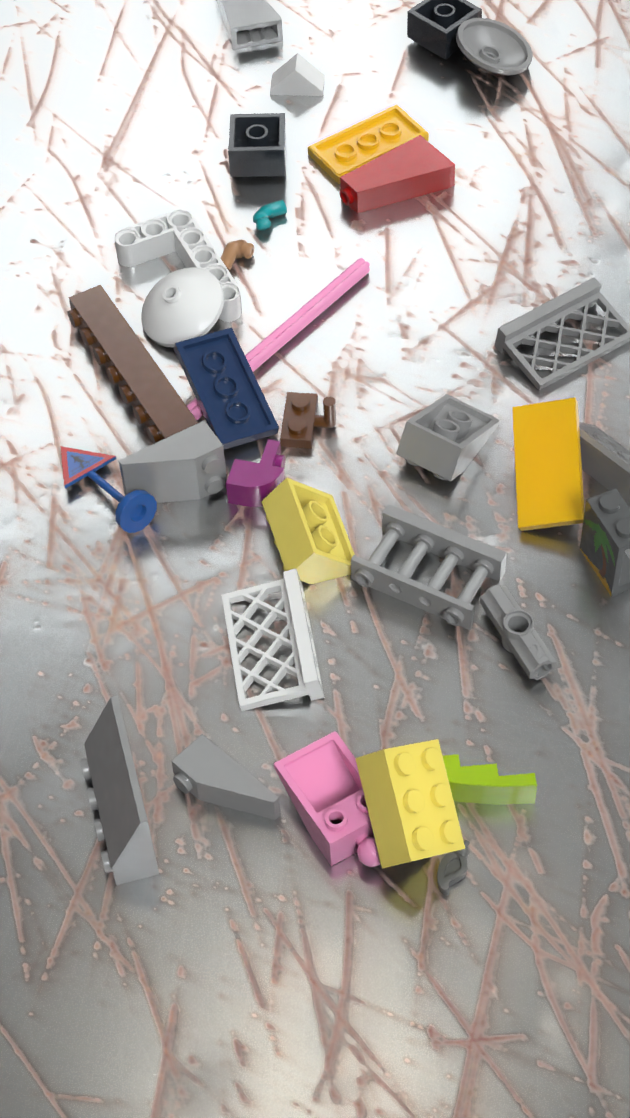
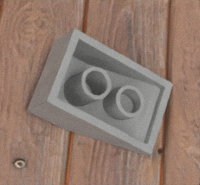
M446 394L406 421L396 454L405 458L411 465L421 466L433 472V475L439 479L452 481L465 471L499 426L500 420Z
M205 421L118 460L125 495L134 490H145L154 496L157 503L200 500L211 494H216L226 487L227 475L223 444Z

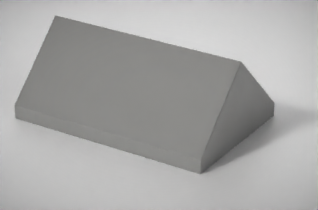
M579 422L582 470L609 491L616 488L630 506V451L596 425Z

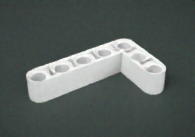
M183 209L174 210L125 227L115 233L116 255L120 265L132 267L177 252L186 268L197 267L211 272L220 282L224 292V305L219 317L220 320L232 322L239 319L242 315L241 293L238 284L189 211Z

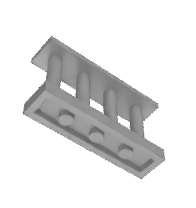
M388 504L382 512V533L385 535L368 561L353 555L351 558V579L363 587H371L441 617L454 626H461L471 630L474 620V605L470 603L486 577L500 582L506 570L507 552ZM401 540L413 545L414 548L398 573L380 566L395 542ZM432 553L444 558L428 585L426 586L410 579L424 555ZM461 565L474 572L458 598L441 592L442 586L454 567Z

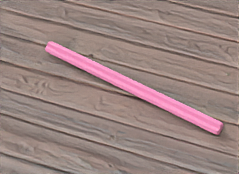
M363 258L357 259L249 351L245 356L252 371L254 372L369 273V262ZM196 398L186 405L196 420L203 416Z

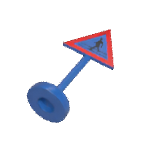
M60 446L65 488L88 476L119 502L115 511V520L122 530L127 533H136L149 525L157 510V502L154 496L145 490H134L123 496L95 473L98 469L116 460V456Z

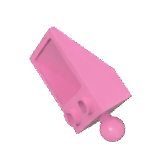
M336 731L274 763V768L312 840L330 866L357 853L361 863L368 867H376L381 864L356 759Z

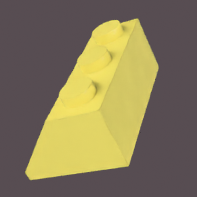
M286 478L262 500L266 520L270 524L275 539L274 543L279 550L283 562L284 571L297 569L300 580L308 584L351 575V558L355 554L333 496Z

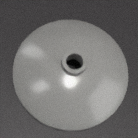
M471 18L464 21L456 33V41L462 54L483 71L501 76L515 75L524 72L532 61V50L526 39L516 30L499 21L488 18Z

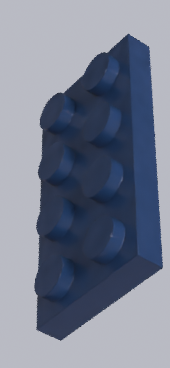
M232 327L175 343L174 351L208 426L223 444L224 450L278 434L279 426Z

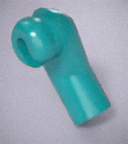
M280 200L262 206L252 217L253 223H256L257 230L263 231L270 228V218L286 214L285 202Z

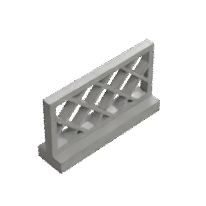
M593 277L499 327L494 346L500 353L506 351L540 391L630 342V326L600 293L602 285ZM598 304L604 311V317L587 314V310L589 307ZM569 318L582 321L581 328L579 330L564 327V321ZM590 322L602 325L601 334L584 331L585 323ZM606 327L618 328L623 335L620 337L605 335ZM544 331L558 333L557 342L539 339L540 334ZM562 334L578 337V347L561 344ZM583 339L600 342L599 348L596 350L582 348ZM520 344L534 346L533 355L520 353L516 346ZM538 347L555 350L554 360L537 357ZM559 351L576 355L575 361L572 363L558 361ZM535 364L552 368L551 374L541 378L534 370Z

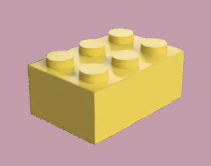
M438 739L383 749L355 758L382 869L465 849Z

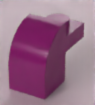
M268 439L260 463L234 459L226 481L228 503L246 507L263 506L262 500L285 480L284 467L286 458L285 455H281L280 441Z

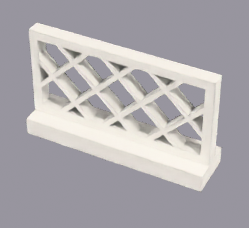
M297 569L284 571L285 579L221 595L241 711L306 695L310 696L311 701L325 698L304 589ZM282 592V598L275 607L263 602L269 594ZM244 600L251 603L242 615L232 611V603ZM258 607L269 612L261 625L249 620ZM277 617L287 622V625L280 634L268 629ZM244 625L255 630L247 643L236 637ZM263 635L275 640L265 653L254 647ZM281 645L293 651L285 662L273 657ZM249 653L261 658L251 671L241 666L242 661ZM267 663L280 668L271 681L259 676ZM286 673L298 678V686L286 689L278 686ZM253 681L265 686L260 695L246 698V691Z

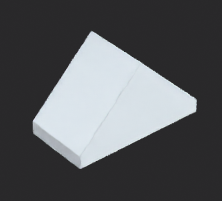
M296 53L272 73L270 95L323 96L325 74L299 53Z

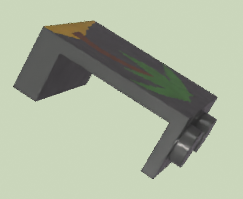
M616 488L586 499L580 550L612 597L630 590V559L625 553V550L630 549V508Z

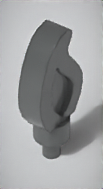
M463 840L465 849L446 854L439 864L437 885L440 892L444 895H449V887L461 881L467 875V857L470 853L468 850L470 842L467 840Z

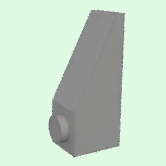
M201 734L171 761L174 773L173 781L185 794L190 792L200 801L273 820L281 816L279 797L205 735Z

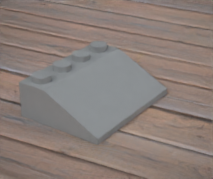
M117 695L110 697L86 739L84 746L87 758L80 759L85 780L92 779L94 788L87 789L91 810L99 809L100 819L94 820L98 842L105 840L107 850L101 851L105 873L113 872L116 885L159 875V870Z

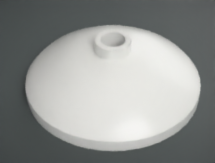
M189 267L169 273L152 287L145 298L141 311V322L144 331L155 343L165 347H174L177 342L205 335L215 325L224 305L223 288L211 272L202 268Z

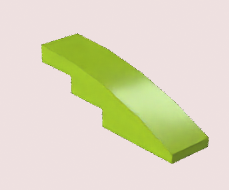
M459 754L442 755L454 801L493 805L535 804L537 792L535 773L499 776L497 763L460 766Z

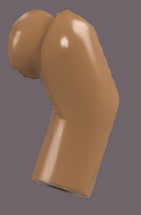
M246 240L231 241L225 246L220 258L230 272L235 260L242 257L251 258L254 255L255 247L252 243H247Z

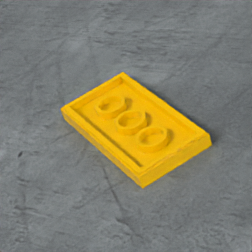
M396 104L308 146L307 151L308 155L333 180L340 184L341 176L419 135L429 141V133Z
M576 398L512 407L518 528L520 531L583 523L584 496L578 401Z

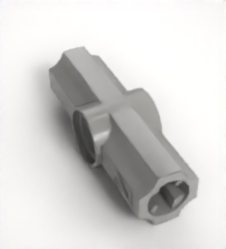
M497 584L488 588L480 596V604L501 634L503 647L508 652L514 654L529 679L539 680L548 676L556 668V660L534 629L533 617L520 608L506 586Z

